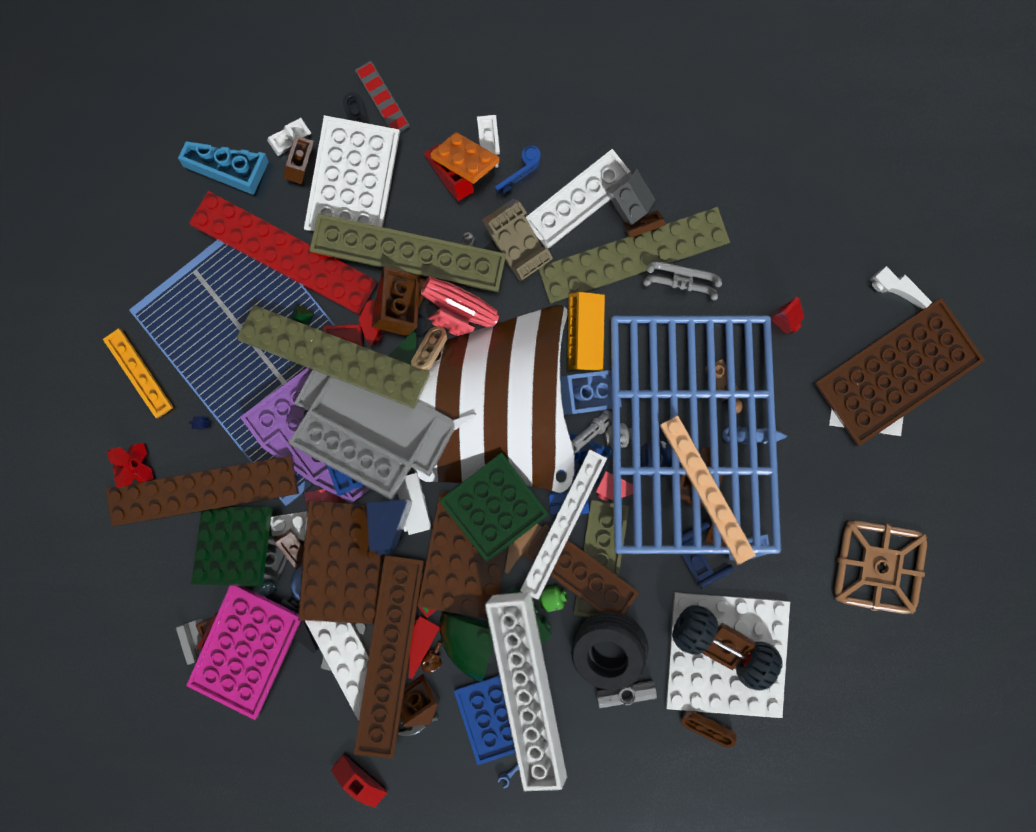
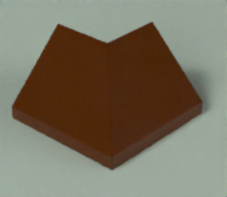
M424 675L404 687L400 718L405 727L431 724L440 698Z

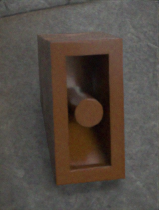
M295 135L285 165L283 179L302 184L314 141Z

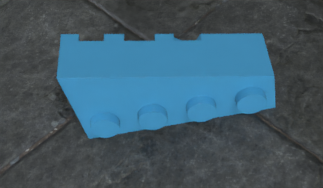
M187 141L178 157L183 167L254 195L269 163L266 154L262 152L238 151L228 147L218 148Z

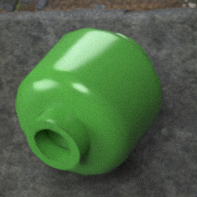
M558 585L544 587L538 599L539 606L546 612L561 610L564 608L565 601H567V594Z

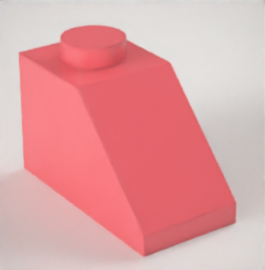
M604 471L595 492L598 493V498L606 502L609 499L614 501L613 474ZM621 479V498L632 495L633 484Z

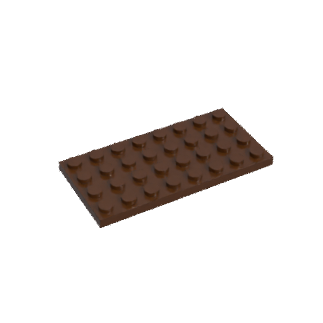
M941 297L814 384L855 444L861 446L986 360Z

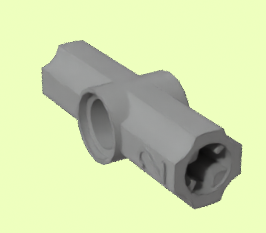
M654 681L631 684L626 688L617 690H596L599 708L621 704L631 705L634 702L657 698ZM625 690L631 691L629 698L621 697Z

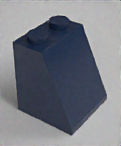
M404 499L367 503L370 551H375V555L390 554V550H396L412 506V501Z

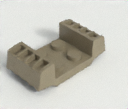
M513 198L482 219L499 251L506 254V263L512 269L517 279L522 281L551 261L553 257L548 248L543 247L524 216L527 212L520 201Z

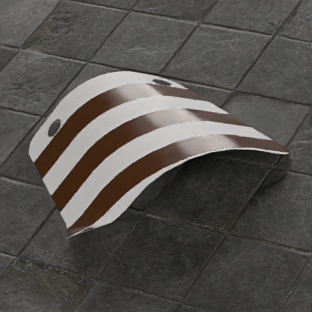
M553 305L497 323L489 328L485 327L446 340L441 349L440 359L435 361L428 371L430 372V377L418 402L452 420L472 414L477 416L454 430L430 477L414 469L421 480L426 482L462 483L502 452L527 486L558 493L568 489L574 475V452L563 415L560 389V349L563 329L567 319V309L565 306ZM559 470H564L567 473V478L563 483H559L556 480V473Z

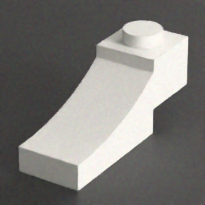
M887 266L880 269L870 279L873 288L878 292L884 293L888 291L910 301L919 310L927 308L932 303L906 275L897 278Z

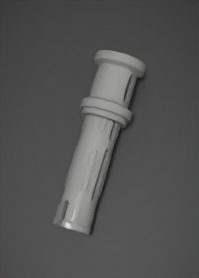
M603 410L598 418L591 420L589 427L571 441L574 453L578 452L597 434L604 433L609 425H612L611 411Z

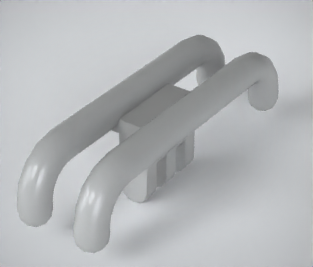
M658 261L651 262L647 266L649 273H652L654 269L674 272L673 278L648 275L643 280L645 286L655 282L670 285L672 288L679 287L682 290L703 292L710 295L712 300L718 299L715 289L693 283V277L713 281L716 287H721L722 280L714 273Z

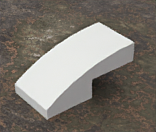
M300 118L285 125L284 130L269 136L267 141L277 156L291 149L295 135L307 139L311 132Z

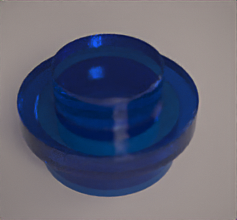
M205 416L193 417V421H189L192 429L208 428L207 423H209V420H205Z

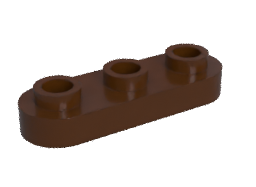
M687 711L683 714L681 723L685 728L721 746H735L737 735L733 730L695 711Z

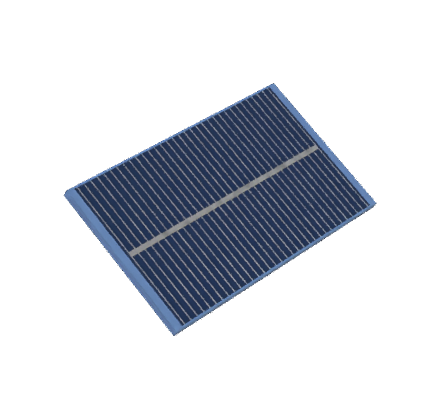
M216 240L129 309V311L248 460L252 463L275 459V456L261 447L240 416L307 367L240 342L236 337L254 305L290 318L296 304L314 312L308 326L323 331V326L335 324L303 285ZM296 472L299 494L279 498L285 506H288L314 484Z

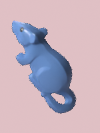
M748 426L737 427V441L739 443L749 445ZM729 427L724 429L722 433V439L726 443H729ZM756 428L757 443L767 444L768 429ZM776 430V442L787 437L786 434Z

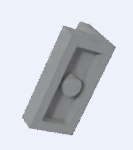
M202 618L176 627L187 665L195 663L202 651L197 648L201 637L195 626L203 621Z

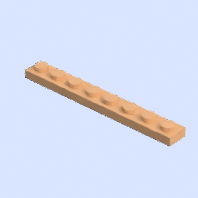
M676 416L661 424L660 427L735 563L739 565L756 556L679 417Z

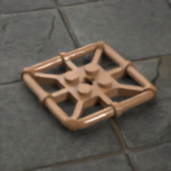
M850 520L847 522L843 532L840 557H837L839 564L834 598L844 604L871 608L872 611L882 610L900 614L915 613L919 602L922 577H925L923 570L927 551L926 539L928 537L926 534L916 530L893 527L887 523L882 525L864 521ZM858 528L883 532L881 548L870 546ZM852 532L864 548L862 561L847 559ZM890 534L915 538V540L899 551L888 549ZM919 545L915 570L903 569L904 555ZM880 562H883V565L886 566V569L882 570L881 573H879L877 565H880ZM846 564L861 566L859 580L842 591ZM901 573L914 576L910 601L899 587ZM864 584L875 586L872 601L847 597ZM882 587L893 589L904 606L881 603Z

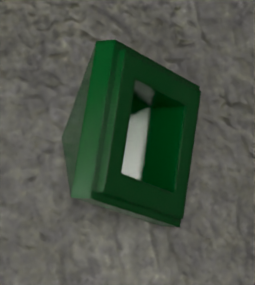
M296 304L289 319L308 326L314 312Z

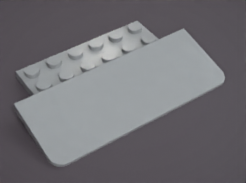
M312 370L294 403L297 407L307 411V414L288 443L392 500L411 467L429 477L431 476L454 432L455 425L451 418L420 402H417L415 409Z

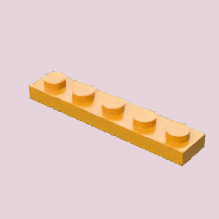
M118 328L103 338L154 417L159 418L174 407L123 331Z

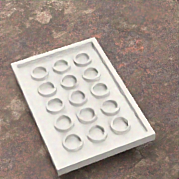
M324 115L304 230L314 232L318 214L383 227L400 135L399 129Z

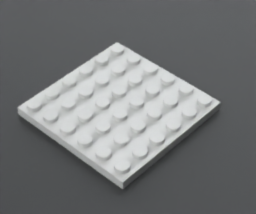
M674 592L666 709L782 718L790 601ZM692 605L706 607L715 615L718 626L724 623L754 641H762L774 646L780 653L783 663L778 679L766 690H753L747 688L739 680L736 674V667L731 670L704 654L692 655L680 650L673 641L672 632L676 620L683 610Z

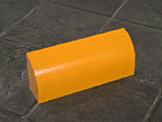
M585 292L569 294L567 370L603 371L605 295Z

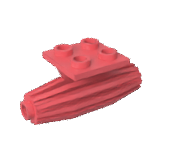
M429 276L422 287L421 294L440 307L435 313L429 315L427 319L431 320L432 324L439 328L445 327L449 329V333L455 336L472 332L475 327L470 326L469 322L489 328L492 325L495 326L499 319L496 309L480 297L452 283Z

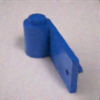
M529 145L523 149V168L495 186L497 195L507 193L512 189L513 184L539 166L541 153L536 146Z

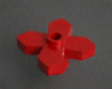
M144 443L130 446L128 452L121 447L107 451L109 462L114 464L113 472L117 488L131 485L134 478L139 483L154 479L151 468L141 463L147 454Z

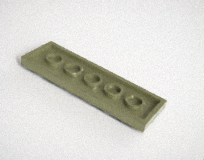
M591 500L583 551L619 577L622 554H617L614 550V503ZM622 505V546L624 544L629 506ZM576 595L574 615L590 617L601 613Z

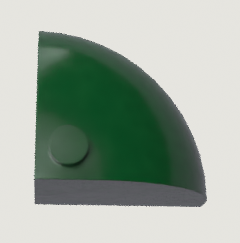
M441 611L440 636L447 656L462 673L474 680L483 682L493 647L490 623L458 613Z

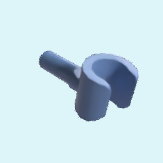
M518 763L508 773H502L499 776L498 783L501 779L507 781L503 788L509 786L510 778L519 769Z

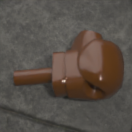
M438 641L434 650H429L423 658L421 668L424 672L433 673L441 667V654L438 652L442 645L441 641Z

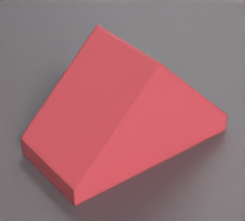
M325 489L304 492L306 507L308 506V501L345 503L344 499Z

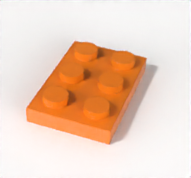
M457 132L430 153L431 159L473 184L499 163V156Z

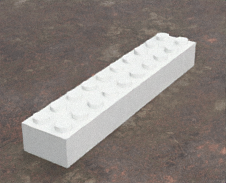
M531 592L493 595L486 603V609L524 791L562 790L567 774Z

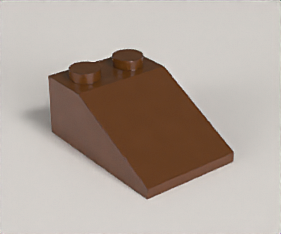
M388 266L383 267L373 308V328L408 336L417 328L420 275Z

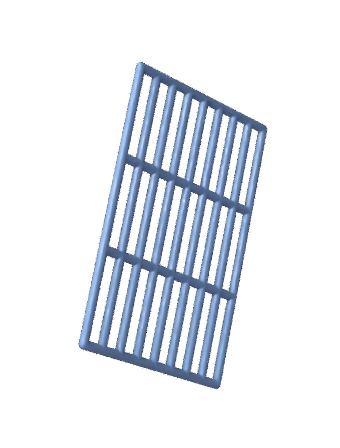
M612 316L611 372L615 552L617 554H730L727 546H721V535L714 523L713 546H702L700 498L693 485L694 546H682L680 475L687 474L683 467H680L679 460L672 447V467H660L658 398H670V419L678 416V398H689L690 438L698 453L697 398H709L711 467H707L718 488L719 475H731L732 513L739 526V475H750L753 546L751 547L755 554L780 553L781 539L770 316ZM618 323H630L631 390H620ZM637 323H649L650 390H639ZM657 323H668L670 390H658ZM676 323H687L689 390H677ZM695 323H706L708 390H697ZM714 323H725L728 390H716ZM733 323H744L747 390H735ZM752 323H763L766 390H755ZM620 398H631L633 467H621ZM639 398H651L652 467H640ZM716 398H728L730 467H719ZM736 398H747L750 467H738ZM755 398H766L769 467H758ZM621 475H633L634 546H622ZM641 475H652L654 546H642ZM660 475H672L674 546H662ZM758 475H770L773 546H761Z

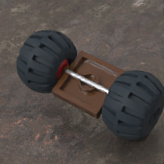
M699 605L688 606L679 615L673 627L672 638L680 650L692 655L704 654L731 670L736 667V674L739 680L747 688L757 691L766 690L774 684L780 675L783 664L782 657L774 646L766 642L754 641L724 623L718 626L715 615L706 607Z

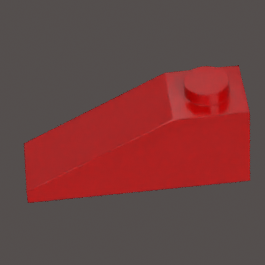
M439 143L424 152V155L448 191L459 201L474 192L472 183L431 159L430 153L440 145Z
M795 297L783 304L771 317V321L786 334L792 331L795 333L802 326L800 322L804 319L800 299Z
M423 614L419 618L415 616L409 655V678L411 679L414 677L440 629V623L429 617L426 618Z

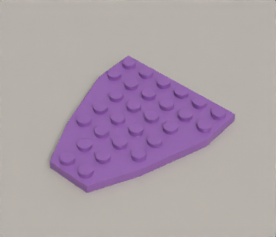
M306 368L240 416V418L263 449L276 458L293 456L294 469L297 473L313 484L337 495L327 465L288 443L307 414V411L294 404L312 369ZM364 485L339 497L353 503L371 488Z

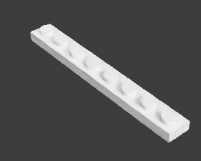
M592 450L588 451L520 589L521 592H531V597L539 599L607 460L606 457Z

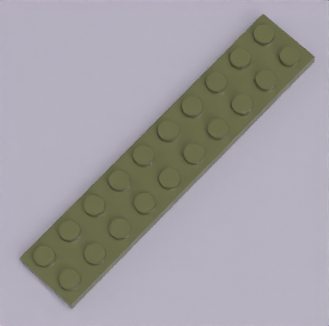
M715 207L665 224V226L659 227L657 230L642 233L638 237H626L546 264L538 270L549 303L552 304L569 298V294L588 292L647 272V266L651 262L658 261L671 264L730 243L719 209Z
M323 214L317 215L310 246V252L382 268L388 266L424 277L430 276L439 280L494 292L499 291L506 254Z
M255 305L236 337L240 342L415 409L430 377V372L417 369L407 363Z

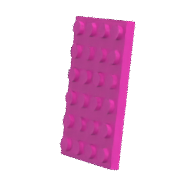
M230 586L186 686L256 720L301 620H298V613L243 586Z

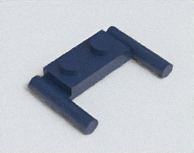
M707 520L701 523V532L710 527ZM693 528L681 534L682 546H694ZM681 554L700 589L735 571L730 564L714 573L704 554Z

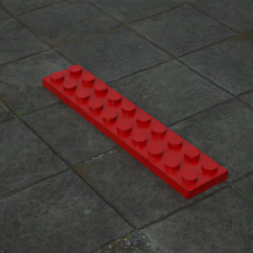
M209 191L189 222L190 226L358 315H361L366 302L369 301L378 284L377 280L331 256L310 252L311 245Z

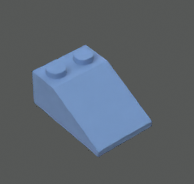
M611 370L560 377L563 415L612 409Z

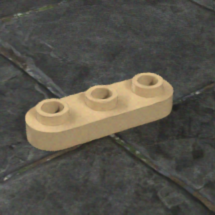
M436 326L427 332L411 360L412 366L427 372L431 369L447 340V333L444 328Z

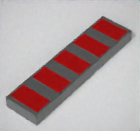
M372 61L355 69L356 74L387 126L399 129L400 132L409 128V123Z

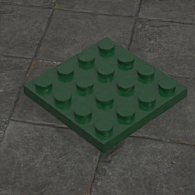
M502 452L439 500L486 562H489L549 515Z
M221 507L201 511L191 584L205 586H263L273 508Z

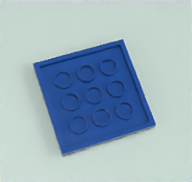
M500 674L484 679L483 682L478 681L454 689L477 766L516 753Z

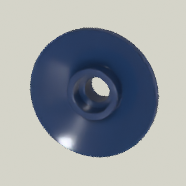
M659 440L660 467H672L671 446ZM652 441L645 443L640 448V467H652Z

